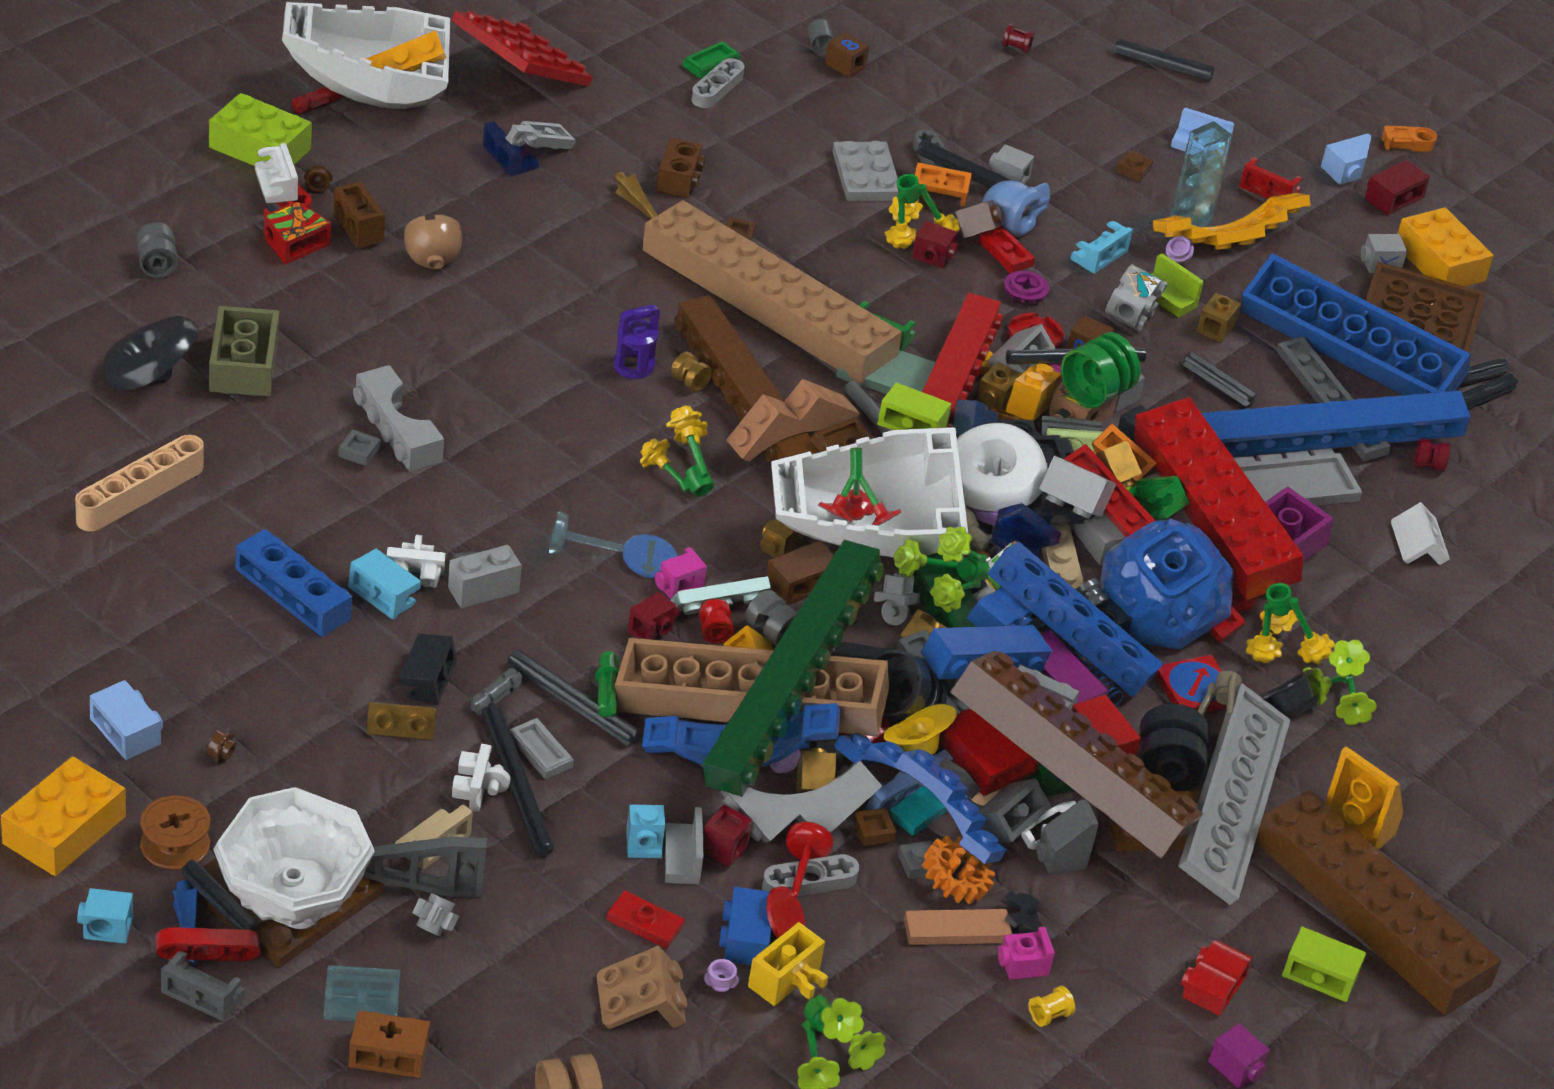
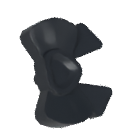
M1009 891L1002 899L1003 903L1019 909L1017 913H1008L1005 919L1014 928H1018L1021 933L1038 932L1039 927H1044L1038 920L1037 909L1039 901L1035 897L1025 893L1015 894L1013 891Z

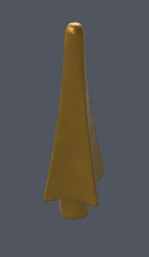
M619 172L614 176V180L619 185L615 192L616 194L630 202L650 219L658 215L648 201L634 173L629 177H626L623 172Z

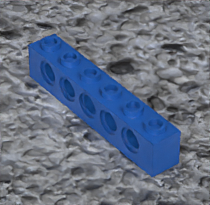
M1019 541L1006 549L987 573L1130 696L1135 697L1144 689L1163 666L1159 659Z

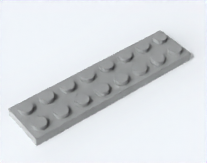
M1242 683L1235 689L1233 714H1225L1199 798L1197 809L1204 814L1189 832L1178 866L1229 905L1239 899L1290 724L1289 718Z

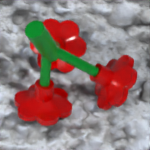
M858 447L850 448V477L841 494H837L833 503L819 502L817 505L848 522L862 520L864 516H870L874 513L876 518L871 525L875 526L882 525L902 513L901 509L887 511L884 504L878 502L863 476L862 448ZM860 484L863 487L865 493L860 489Z

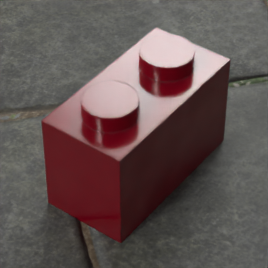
M1408 160L1403 161L1371 176L1367 183L1368 188L1365 199L1385 214L1390 215L1423 199L1430 176Z

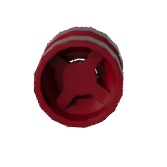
M1420 438L1415 453L1414 466L1419 468L1429 466L1433 467L1435 471L1445 472L1450 455V443L1440 442L1434 444L1428 439Z

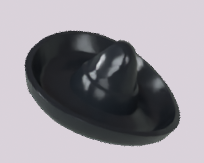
M172 316L143 326L124 336L105 354L102 371L107 384L115 389L131 390L145 386L154 380L167 381L172 376L173 366L183 357L194 342L199 326L190 318Z

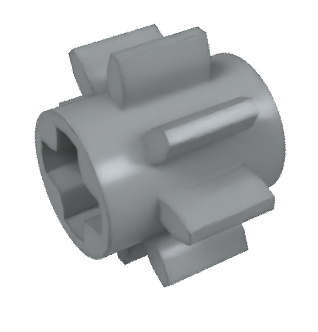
M433 893L430 894L428 901L419 898L412 912L420 917L416 926L438 936L441 935L443 929L452 931L459 918L458 915L452 913L455 904Z

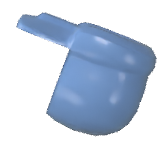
M1015 180L1001 181L990 187L985 193L982 203L993 200L995 205L998 204L1002 213L1001 226L1011 235L1018 238L1032 231L1036 224V218L1047 209L1050 200V188L1047 183H1042L1036 187H1028ZM1030 205L1028 214L1022 217L1025 208Z

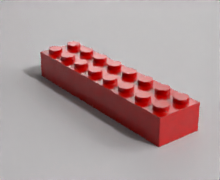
M1190 397L1135 415V442L1147 455L1157 462L1154 469L1160 477L1178 476L1189 501V504L1182 508L1192 524L1201 529L1210 538L1220 554L1235 571V586L1245 600L1266 594L1267 588L1272 584L1283 583L1289 586L1302 581L1304 555Z

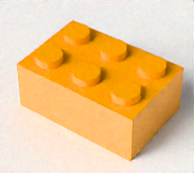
M1446 207L1401 219L1397 234H1400L1407 250L1406 257L1424 275L1464 287L1486 281L1494 255Z
M72 756L1 815L2 844L56 877L126 817V788Z

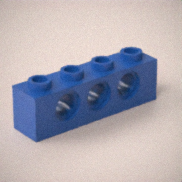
M263 529L236 545L235 569L319 636L323 637L351 620L352 596L348 591L339 587L324 572L316 569L302 555L297 554L268 530Z

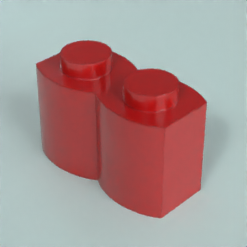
M1216 939L1209 947L1204 945L1197 956L1195 968L1189 966L1182 978L1181 985L1185 987L1182 998L1221 1016L1234 994L1237 993L1245 981L1253 957Z

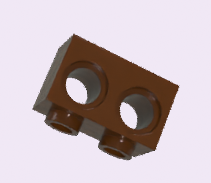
M670 137L658 170L657 192L689 198L692 187H698L700 172L704 170L706 156L702 155L703 144Z
M359 181L335 187L333 215L357 248L384 242L385 213L362 182Z

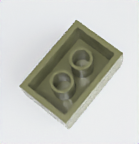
M229 306L218 307L209 363V392L271 397L279 340V310Z

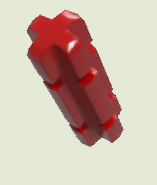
M322 87L304 94V98L302 95L293 98L292 109L297 114L308 111V108L311 110L329 103L330 100L331 102L338 100L342 95L327 87Z

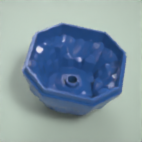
M1168 519L1166 521H1154L1140 528L1105 553L1099 588L1102 593H1106L1128 616L1132 617L1129 633L1138 643L1179 650L1230 617L1235 571L1201 529L1189 523L1183 524L1177 520Z

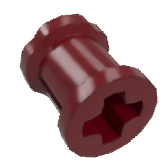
M1009 24L1003 37L1002 46L1008 47L1010 45L1022 49L1024 53H1029L1034 41L1035 32H1026L1014 28L1013 24Z

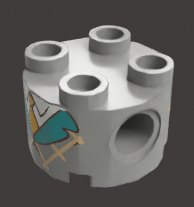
M1131 264L1120 279L1119 287L1113 291L1105 312L1112 318L1140 333L1147 322V317L1151 318L1159 305L1156 302L1157 297L1160 298L1168 283Z

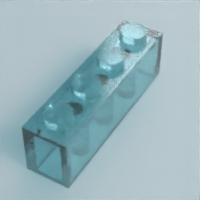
M1215 121L1190 131L1170 216L1190 217L1191 224L1198 227H1205L1212 223L1233 138L1231 133Z

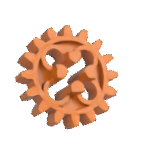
M945 836L942 841L937 838L923 855L925 860L922 863V867L928 870L925 878L935 881L932 886L933 889L941 888L944 890L943 897L947 898L950 894L953 895L956 903H960L963 898L968 904H972L975 899L981 901L994 884L992 879L995 876V872L989 870L992 863L984 864L959 844L962 840L961 837H957L954 842L949 836ZM962 860L965 863V865L956 876V879H954L952 877V874L955 872V870L960 865Z

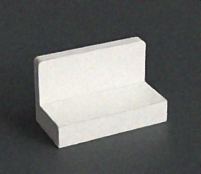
M1421 502L1391 520L1402 558L1407 564L1426 553L1439 565L1450 560L1435 516Z

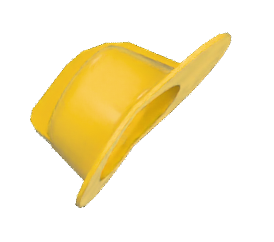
M947 704L926 707L904 721L888 728L884 732V740L897 744L902 748L903 752L921 749L934 755L939 748L940 733L954 723L957 718V710Z

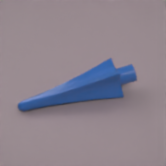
M181 880L176 884L177 890H172L175 898L172 904L180 927L196 928L198 890L196 888L191 889V883L188 880ZM189 960L191 966H195L198 962L197 960Z

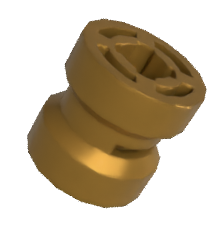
M687 351L675 359L671 367V375L678 381H685V385L693 392H698L709 383L712 377V369L703 362L699 363L697 357Z

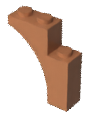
M802 379L784 402L762 394L726 441L742 459L750 462L759 453L785 438L804 432L821 431L858 417L860 413L844 395Z

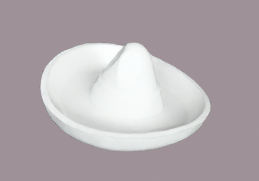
M989 423L974 427L957 438L965 505L990 512L1012 511L1029 505L1041 494L1042 490H1039V487L1048 470L1047 463L1039 444L1027 432L1011 424Z

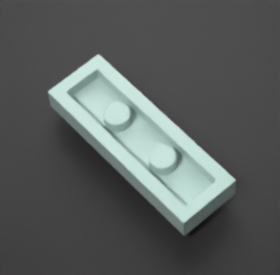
M768 576L678 591L670 601L675 603L679 611H684L685 615L698 613L700 606L711 599L724 600L729 606L733 605L732 602L744 601V604H750L759 593L770 590L771 587Z

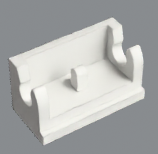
M282 143L280 146L260 149L258 151L259 156H271V159L268 161L255 163V172L266 203L298 200V176L286 143Z

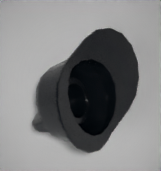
M1307 669L1281 686L1261 693L1258 696L1287 718L1297 717L1317 703V697L1308 679V675L1312 673L1313 669Z

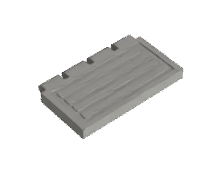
M1332 448L1311 450L1310 454L1308 451L1287 452L1283 454V457L1280 453L1257 455L1256 461L1253 456L1234 458L1265 502L1287 486L1315 506L1360 501L1362 491L1342 455L1334 453Z

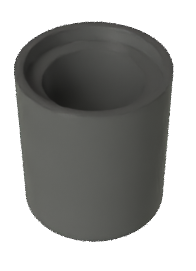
M817 19L808 26L809 39L814 52L826 54L827 44L834 38L828 21Z

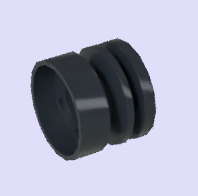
M889 649L877 654L872 659L883 660L888 663L889 691L883 717L902 722L926 707L945 704L948 693L946 679H939L924 658L903 650Z

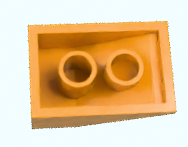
M1347 746L1344 747L1341 751L1325 803L1374 847L1380 849L1396 835L1403 815L1400 783Z

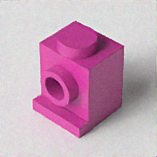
M691 547L685 548L683 555L661 562V569L654 576L656 585L672 599L678 591L704 587L707 566Z
M1039 927L1038 932L1004 935L1003 944L998 947V960L1001 966H1005L1009 980L1049 976L1055 952L1046 927Z

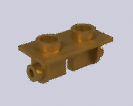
M369 702L366 734L433 740L436 708Z

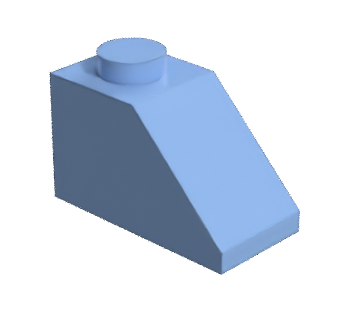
M1364 134L1326 145L1321 168L1339 185L1361 179L1371 135Z

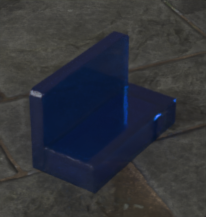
M494 121L484 124L483 147L511 177L539 168V162L523 145L521 147L512 145L506 139L508 134Z
M1023 503L998 510L992 541L1001 549H1005L1014 541H1019L1038 557L1040 548L1059 544L1061 533Z

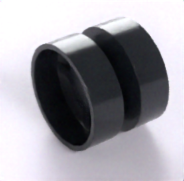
M1164 704L1149 710L1140 721L1139 736L1141 740L1138 748V758L1143 761L1144 767L1152 774H1158L1167 779L1171 784L1170 788L1174 791H1186L1194 788L1202 782L1207 772L1208 724L1206 719L1197 710L1181 704Z

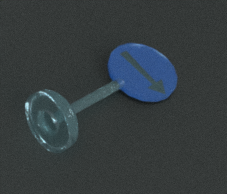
M557 511L548 546V554L558 555L561 552L565 539L623 553V560L631 570L648 578H654L655 573L660 571L661 562L677 557V552L671 544L654 535L642 534L633 536L624 545L568 532L569 516L562 511Z

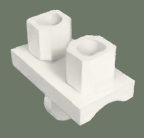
M416 534L414 543L402 542V548L388 547L387 557L408 572L421 573L420 581L424 587H437L440 575L444 576L445 553L433 552L434 545L422 544V535Z
M481 744L479 753L461 751L458 774L472 775L473 777L455 775L452 786V798L470 800L469 809L471 811H480L485 789H487L488 794L496 795L506 791L510 784V775L503 770V766L496 764L494 767H491L488 761L491 745Z

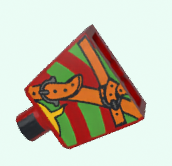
M294 202L282 208L275 203H271L264 209L265 240L283 263L288 264L330 246L331 222L300 202Z

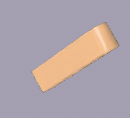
M195 435L181 436L81 490L75 497L77 526L84 531L99 530L199 475L204 468V444L202 439Z

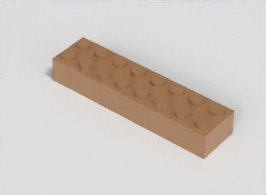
M629 638L615 683L618 710L623 713L666 717L678 716V718L729 722L773 651ZM830 656L826 669L820 670L817 675L813 690L810 693L807 692L804 696L799 713L804 711L805 705L837 703L840 708L839 733H859L862 735L878 736L889 691L887 661Z

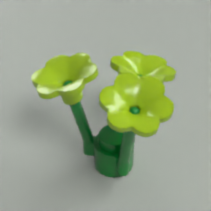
M817 995L805 1005L804 1015L807 1020L803 1022L802 1027L807 1034L811 1059L809 1063H804L797 1069L799 1076L798 1086L800 1089H828L836 1087L840 1083V1076L838 1074L840 1072L839 1064L836 1061H827L825 1058L819 1057L815 1031L823 1032L828 1039L837 1038L842 1043L850 1041L848 1064L853 1069L860 1067L863 1070H867L873 1066L875 1060L880 1059L884 1055L885 1047L883 1044L886 1038L881 1032L873 1034L871 1031H867L862 1035L855 1034L864 1027V1021L860 1017L862 1008L857 1002H848L844 998H837L831 1005L828 999L822 995Z

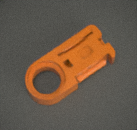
M1385 126L1381 139L1386 150L1399 148L1411 149L1413 152H1430L1434 149L1437 134L1425 127Z

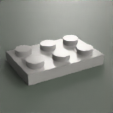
M833 142L832 152L846 201H893V197H897L899 194L896 183L898 177L887 142Z

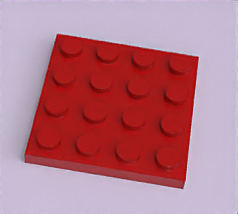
M470 10L467 13L455 11L451 19L456 25L524 73L589 86L593 79V76L585 71L586 67L583 64L567 59L568 54L556 47H550L549 40L540 35H533L530 33L532 29L521 22H517L515 25L507 19L501 18L498 21L490 15L485 14L482 17Z

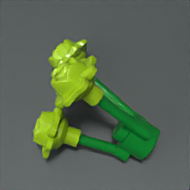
M949 526L945 533L939 535L937 553L943 555V560L928 558L925 554H921L918 542L907 539L904 545L899 546L893 556L895 566L899 568V574L909 578L920 566H925L926 564L957 569L958 575L968 582L961 584L959 580L953 579L949 574H944L942 577L934 579V587L930 591L934 604L942 607L947 613L953 609H959L961 607V599L965 596L964 591L971 588L979 589L981 582L988 578L987 573L990 570L987 556L985 554H978L970 549L972 536L967 534L966 528L962 526L959 528Z

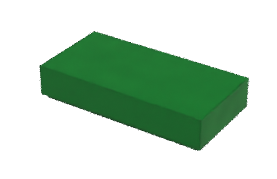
M721 41L683 58L682 66L701 79L725 59L733 58L740 60V53Z

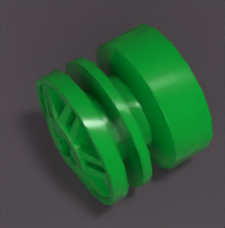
M1113 332L1101 334L1097 338L1090 340L1087 344L1069 351L1063 357L1061 364V375L1066 390L1075 401L1088 408L1099 407L1112 400L1115 396L1132 389L1139 382L1141 374L1140 361L1135 349L1128 340L1120 334Z

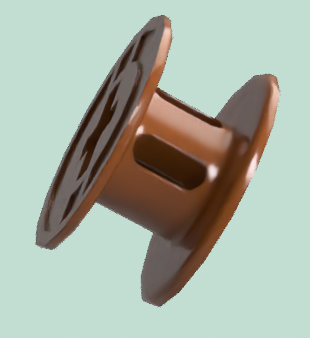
M178 795L162 797L150 803L142 812L140 826L143 831L140 847L143 856L151 864L168 870H181L192 859L198 863L203 861L209 853L211 843L207 833L211 821L207 808L195 799Z

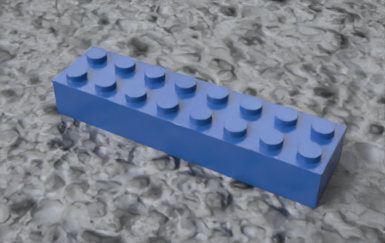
M1273 253L1242 293L1243 313L1293 339L1304 337L1314 350L1403 396L1456 391L1469 372L1470 353Z

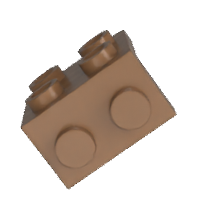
M658 945L601 969L597 973V984L603 1024L608 1029H612L655 1010H658L673 1028L685 1024L684 1008L687 1007V1000L680 986L683 973L679 963L676 960H671Z

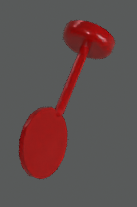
M799 822L791 826L787 832L786 846L789 852L797 859H800L792 889L778 886L771 889L767 897V916L771 929L777 939L798 922L806 927L805 916L797 897L799 896L809 859L827 857L833 849L834 839L831 833L817 823Z

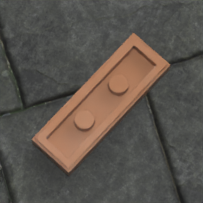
M1007 909L905 911L904 915L909 945L1003 943L1004 935L1012 934L1010 923L1005 919L1008 915Z

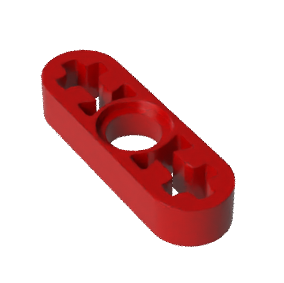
M165 928L157 932L155 936L156 954L164 959H172L177 952L183 951L187 953L184 960L250 961L257 958L261 953L260 936L252 930Z

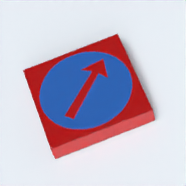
M1207 655L1163 664L1155 674V677L1172 704L1185 705L1198 711L1207 694L1209 683H1216L1217 675L1222 670L1214 657ZM1213 696L1205 713L1226 709L1227 705L1219 703L1216 700V696Z

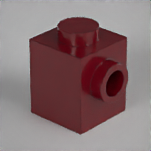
M925 221L916 234L912 258L943 269L949 259L953 260L957 254L959 246L955 243L957 231Z

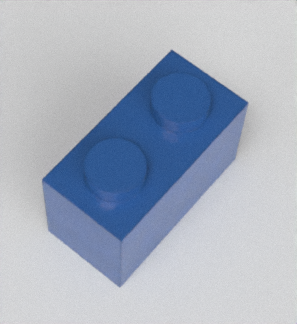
M734 887L732 901L725 900L722 920L729 921L728 927H721L719 947H725L724 959L735 964L751 966L752 959L769 946L771 926L767 916L766 905L770 892Z

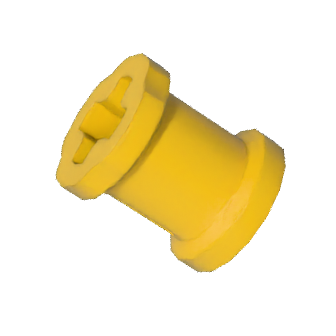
M1064 986L1054 988L1053 993L1046 996H1037L1029 999L1028 1007L1032 1019L1040 1027L1049 1025L1051 1020L1062 1015L1069 1017L1075 1013L1073 996Z

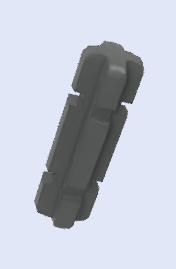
M514 668L504 672L502 677H498L481 690L482 693H477L470 699L469 707L471 711H475L477 715H482L483 708L488 707L490 703L496 704L502 700L510 691L521 685V673L517 672Z

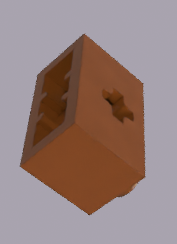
M358 1010L349 1045L348 1067L421 1078L429 1045L430 1021Z

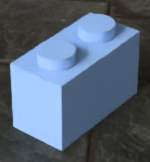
M125 680L90 695L91 721L125 760L161 745L163 722L157 711H152L146 705L141 693L138 690L134 691Z

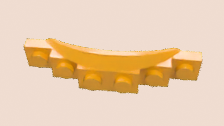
M1292 193L1270 197L1264 204L1247 216L1221 226L1198 227L1191 224L1190 217L1175 215L1153 220V230L1165 233V237L1184 236L1190 239L1192 243L1204 242V244L1215 245V249L1231 248V243L1239 242V245L1255 243V238L1265 237V229L1277 228V223L1288 221L1287 214L1298 213L1301 207L1311 206L1310 195Z

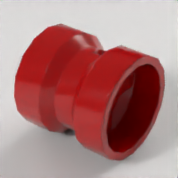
M711 599L700 606L699 618L702 623L703 638L712 644L725 643L734 634L729 604L721 599Z

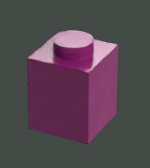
M1238 1023L1215 1039L1208 1062L1239 1089L1249 1081H1258L1267 1070L1265 1064L1270 1049Z

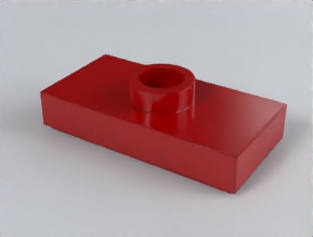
M625 890L607 912V921L665 949L670 947L685 924L684 918Z

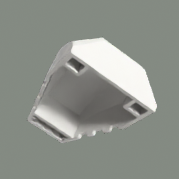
M286 2L282 41L301 67L311 77L330 90L357 102L393 109L424 106L441 97L446 90L449 70V17L397 7H387L386 11H374V6H362V10H347V5H336L335 9H324L322 4ZM435 30L439 35L447 57L436 63L422 62L421 69L414 72L393 69L384 66L382 70L371 66L372 61L366 59Z
M955 428L892 430L884 432L882 437L870 440L869 437L857 439L855 444L839 447L837 444L826 447V451L811 454V452H806L771 461L776 519L790 529L812 539L839 546L845 539L880 549V555L893 557L898 547L904 545L907 539L918 542L921 554L928 556L937 553L939 535L945 533L947 527L959 528L962 526L966 528V533L968 534ZM850 448H862L863 476L878 502H882L887 511L898 509L902 511V513L882 525H871L876 518L874 513L870 516H864L862 520L848 522L817 506L819 502L833 503L837 494H841L850 477ZM860 484V489L865 493L863 487Z

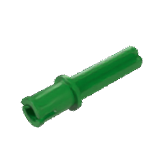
M606 651L600 655L599 668L595 675L596 682L599 684L598 714L602 718L606 716L613 717L616 714L617 696L615 683L619 673L620 659L618 655L614 657V652Z

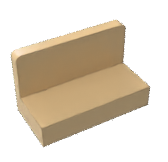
M461 805L450 814L444 809H440L398 839L395 844L451 836L469 837L472 829L473 811L465 805ZM441 856L423 858L418 862V867L424 870Z

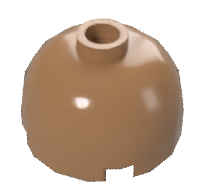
M435 215V220L425 221V216L410 221L405 227L404 242L406 251L411 259L420 266L440 269L452 263L461 251L462 232L460 224L451 217Z

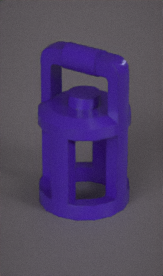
M655 305L626 310L620 314L614 368L620 375L626 378L643 379L654 372L660 311ZM650 317V322L644 320V318ZM626 357H638L637 370L624 366Z

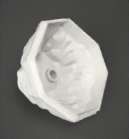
M296 787L250 797L213 848L230 892L240 899L243 907L252 909L261 920L272 919L296 929L311 927L319 919L338 911L343 902L351 897L375 852L356 810Z

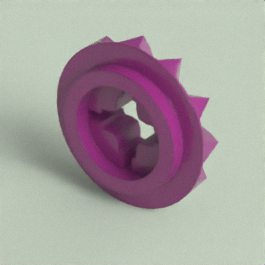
M1016 271L1005 278V293L1011 295V300L1018 299L1021 300L1022 304L1029 302L1034 305L1036 301L1043 302L1045 296H1048L1049 284L1039 274L1030 271Z

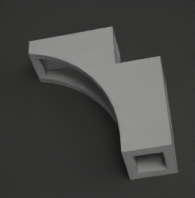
M858 761L832 782L819 789L805 793L790 795L769 794L749 787L743 797L724 791L720 793L725 797L722 800L724 805L752 819L750 836L756 841L761 839L766 843L771 841L795 818L799 822L817 823L831 833L879 790L882 785L863 763Z

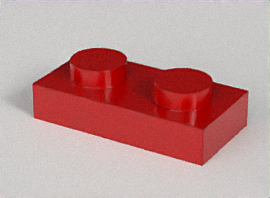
M1003 226L980 233L979 243L1010 274L1034 266L1035 257Z

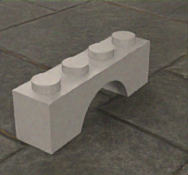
M388 365L357 374L356 387L353 389L354 399L367 412L369 421L372 424L375 423L380 430L382 439L393 448L397 460L402 461L409 472L443 462L444 438L431 420L408 418L397 411L402 406L403 383L391 366Z

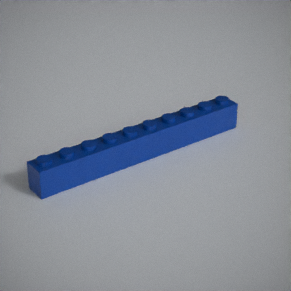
M1442 391L1439 393L1202 413L1232 457L1357 446V443L1372 445L1380 444L1381 441L1394 443L1416 441L1420 438L1461 437L1465 435L1471 418L1461 391Z

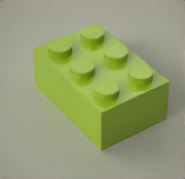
M242 93L237 95L209 120V148L255 166L256 162L271 159L269 155L259 156L258 151L262 148L280 146V144L286 143L293 165L311 150L312 122Z

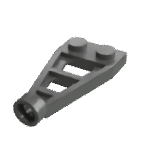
M451 836L374 846L375 852L365 869L363 878L446 897L482 898L487 838ZM445 856L449 859L448 873L442 877L424 874L418 869V862L426 857ZM403 857L410 859V869L406 872L382 866L383 860Z

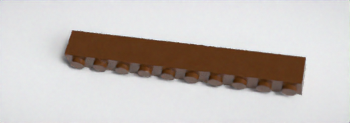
M710 295L679 302L678 312L674 318L677 331L683 334L689 348L694 350L700 362L705 363L712 369L713 383L723 392L726 402L734 408L740 422L762 394L784 402V399ZM804 432L773 444L765 449L763 453L765 459L771 462L806 452L816 454L820 453V451L810 441L811 438L808 433Z

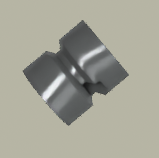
M162 223L144 225L136 235L141 270L153 278H163L171 275L178 266L176 242L172 229Z
M765 590L759 593L749 604L745 613V621L759 633H764V637L777 646L798 611L791 605H786V601L772 590Z

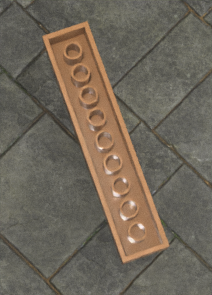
M684 200L645 223L644 252L835 369H838V367L850 373L849 377L856 382L862 384L866 377L898 356L902 331Z

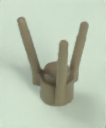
M1232 671L1220 672L1217 675L1216 683H1209L1207 694L1198 712L1204 715L1213 696H1216V700L1219 703L1227 705V715H1232L1235 689L1242 683L1240 675Z

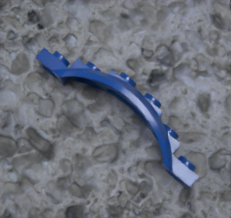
M838 704L805 705L803 712L791 717L784 737L777 740L770 760L768 762L764 761L761 767L776 763L788 757L797 749L809 748L810 741L838 739L840 708ZM678 716L646 718L642 747L646 754L675 752L682 758L703 765V761L726 725L679 720Z
M859 733L839 736L834 748L852 762L861 761L863 765L884 763L911 775L934 793L953 817L963 836L959 844L981 862L987 864L1001 860L1006 849L997 843L998 838L986 830H981L987 818L978 812L979 808L969 800L966 795L968 788L959 782L960 777L956 773L948 769H942L934 763L935 758L931 754L921 749L903 752L902 748L893 742L886 741L872 744L870 739Z

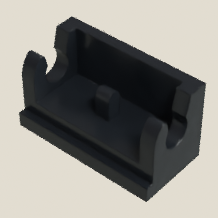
M418 633L400 673L399 682L401 685L415 686L420 691L408 690L407 698L432 702L434 705L439 704L457 662L452 636Z

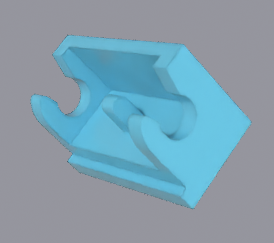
M1110 221L1107 223V226L1115 231L1113 234L1104 231L1099 238L1090 244L1085 241L1078 242L1076 246L1081 248V250L1071 253L1070 259L1095 274L1128 252L1133 229L1130 227L1125 228L1115 221Z
M376 548L351 562L348 587L394 620L400 613L411 608L416 603V599L413 597L408 598V596L421 588V581Z

